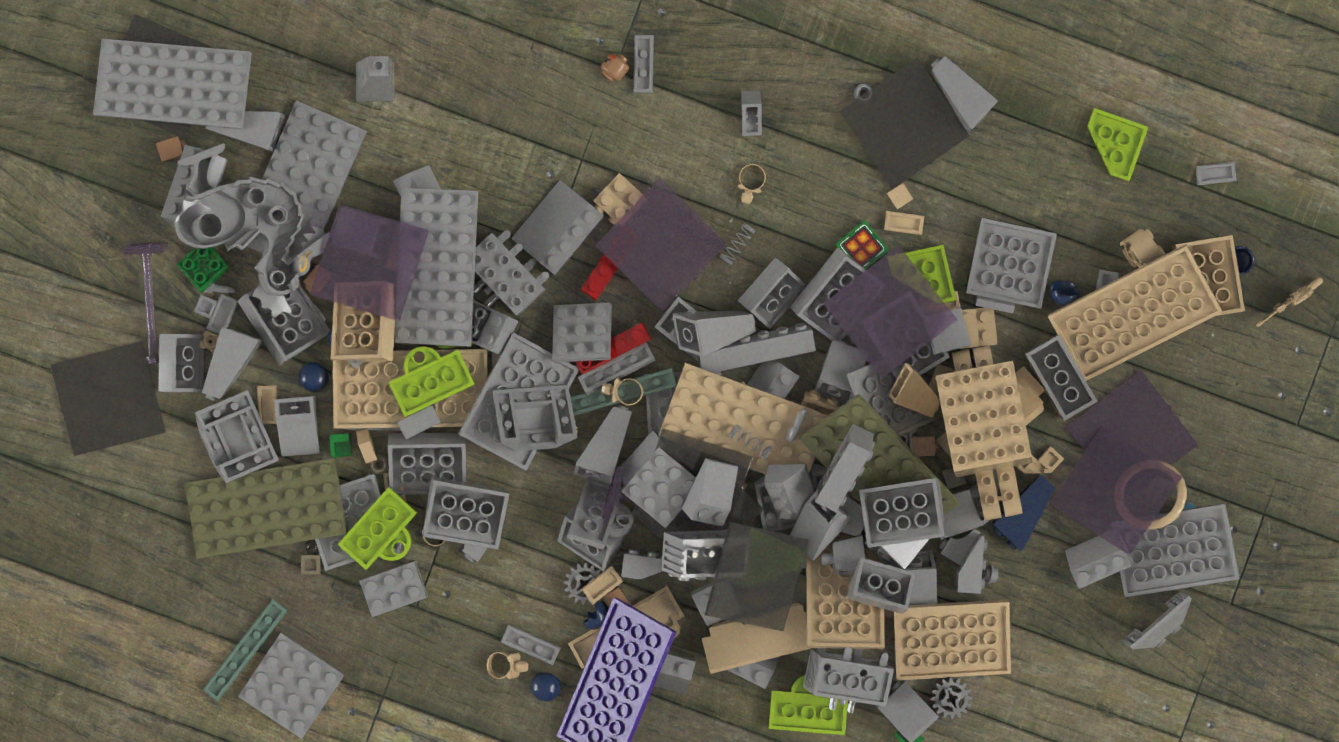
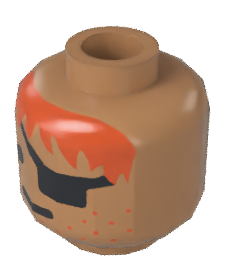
M620 53L617 56L609 54L601 64V74L611 82H614V80L620 81L629 70V66L626 64L628 60Z

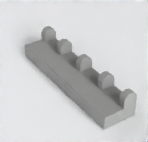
M644 343L579 376L578 379L585 393L589 395L601 389L603 384H611L617 378L621 379L656 360L647 343Z

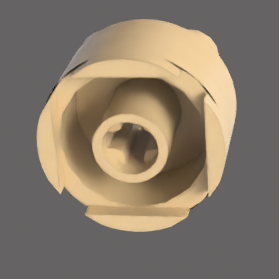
M1138 229L1120 242V246L1124 245L1125 247L1122 250L1123 254L1134 268L1136 266L1140 268L1165 254L1163 248L1160 245H1156L1153 240L1154 236L1148 229L1145 231Z

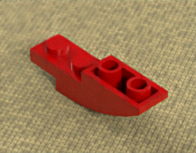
M623 225L580 291L596 301L639 235Z
M643 322L611 338V360L651 340ZM610 360L575 362L583 375Z

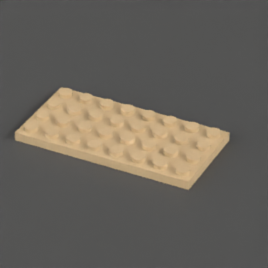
M1187 244L1048 314V318L1087 381L1223 311Z
M487 349L459 350L475 385L433 404L432 406L441 422L432 427L463 426L488 378ZM412 350L393 351V362H364L356 370L348 361L333 360L334 429L400 428L397 422L407 417H404L388 382L406 374L404 361ZM456 350L435 351L440 355V357H443ZM416 352L414 360L417 363L423 362L425 359L424 353Z
M685 363L659 436L766 474L768 465L805 464L808 472H810L815 456L799 439L803 433L826 418L828 414ZM802 408H805L806 414L798 436L793 442H790L786 439L788 431L793 426L798 412L800 413ZM737 424L739 425V427H742V433H741V435H740V438H741L746 432H749V433H750L749 439H748L747 443H748L753 437H757V442H756L755 447H756L760 442H763V441H764V448H763L762 452H763L769 445L772 447V450H771L770 454L767 456V458H766L765 460L762 459V456L764 455V453L759 457V454H760V451H761V449H762L763 443H761V444L752 452V448H753V446H754V443H755L756 438H754L746 447H744V445H745V442H746V440H747L748 433H747L739 442H737V439H738V436H739V434H740L741 428L737 431V433L735 434V436H734L732 439L729 437V435H730V433L732 432L733 428H734Z

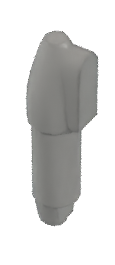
M215 283L204 291L208 293L213 291L226 294L235 293L234 288Z
M802 408L800 413L798 412L793 426L788 431L786 439L790 442H793L798 436L805 418V408Z

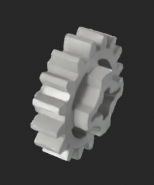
M578 563L576 570L573 567L570 568L572 574L566 573L565 576L569 580L564 581V584L568 585L564 590L570 591L568 597L574 596L575 603L581 600L582 605H584L585 600H588L591 604L587 596L578 595L580 592H583L581 588H578L581 585V579L584 581L590 579L589 582H591L598 576L601 570L595 571L594 565L589 568L587 563L584 564V567H581ZM580 571H588L591 573L589 575H582ZM573 577L577 581V585L572 588Z
M949 677L948 682L943 678V684L936 683L937 690H931L935 694V696L930 697L931 700L935 701L932 707H938L936 713L943 712V718L949 715L953 719L955 714L960 718V712L967 713L965 707H971V704L968 703V700L972 699V696L968 695L971 690L970 688L965 689L967 684L965 682L960 684L959 678L955 682L952 677ZM950 686H957L961 690H952ZM943 689V690H944L943 696H942L941 698H939V694H940L941 690ZM948 690L953 696H956L953 698L955 705L947 700L949 698ZM964 697L963 703L959 707L958 704L960 702V699ZM942 706H950L952 711L946 710Z

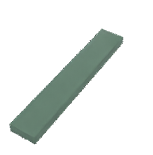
M674 368L635 378L643 387V396L674 388L678 383ZM624 381L619 385L618 395L623 402L641 396V388L636 381ZM602 388L589 395L582 393L570 397L574 416L621 402L613 403V394H603Z
M273 598L210 679L203 691L216 701H219L287 613L288 609Z

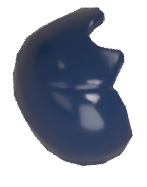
M1236 246L1235 253L1239 275L1248 273L1253 268L1255 257L1249 248Z
M1060 280L1051 284V298L1060 306H1066L1079 299L1080 290L1077 291L1075 283Z
M308 362L299 370V381L304 389L315 393L326 388L329 376L323 365L317 362Z
M603 601L595 604L596 611L594 613L588 612L587 619L582 622L585 628L596 630L602 627L609 610Z
M540 672L532 678L530 689L531 693L538 700L552 701L559 695L561 685L559 679L554 674Z

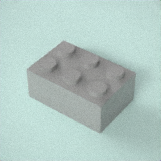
M416 560L359 581L372 617L428 597Z

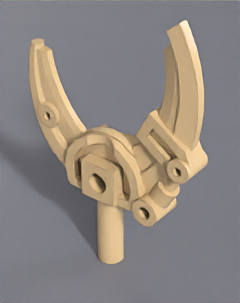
M1317 277L1307 286L1305 285L1291 293L1284 303L1279 302L1274 305V310L1259 321L1256 326H1261L1276 313H1281L1289 304L1298 305L1312 295L1313 290L1323 283L1322 278Z

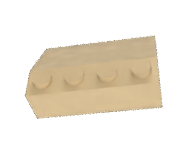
M1233 235L1171 245L1172 251L1187 244L1223 311L1216 316L1245 311Z
M387 281L335 283L331 360L393 362L397 285Z

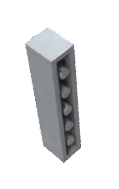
M798 323L793 327H779L774 331H760L755 335H748L705 356L698 355L700 367L714 373L813 352L816 349L810 324Z

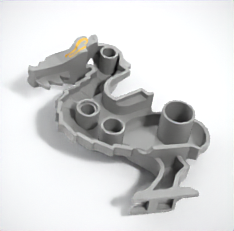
M224 143L177 161L180 166L191 167V178L186 189L193 195L184 197L182 210L175 218L174 228L178 238L184 244L201 249L225 243L229 251L234 247L243 250L256 236L263 241L264 251L262 258L254 267L259 272L260 283L254 290L253 297L260 299L263 309H270L273 318H276L281 312L291 313V308L284 295L298 288V277L308 272L310 260L322 254L331 238H335V236L330 232L326 234L320 228L313 226L311 229L314 233L303 235L307 242L300 243L302 251L287 261L286 258L290 252L289 247L295 240L294 236L301 229L300 224L304 217L301 211V203H298L295 191H290L282 182L278 184L269 179L262 180L249 177L248 180H237L234 183L216 187L210 180L211 169L216 156L225 149ZM273 212L279 215V221L274 220Z

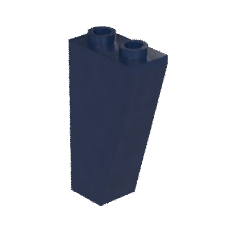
M1039 474L1019 494L1023 514L1006 517L1003 511L1001 513L1002 518L995 519L991 523L995 526L993 531L1000 537L1004 535L1008 539L1006 543L1014 551L1016 549L1022 551L1055 487Z

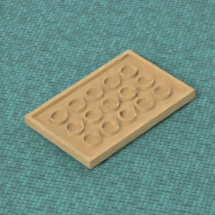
M838 534L814 561L806 553L807 648H885L884 609L847 599L852 576L834 574L833 565L821 564V554L831 553L832 543L858 536ZM860 535L863 537L864 541L866 539V535ZM864 545L865 559L883 564V562Z
M1008 599L909 605L908 610L902 614L893 612L896 681L1011 674L1010 607Z

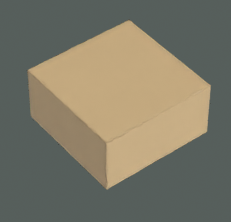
M368 428L356 431L358 446L365 463L377 460L375 446Z

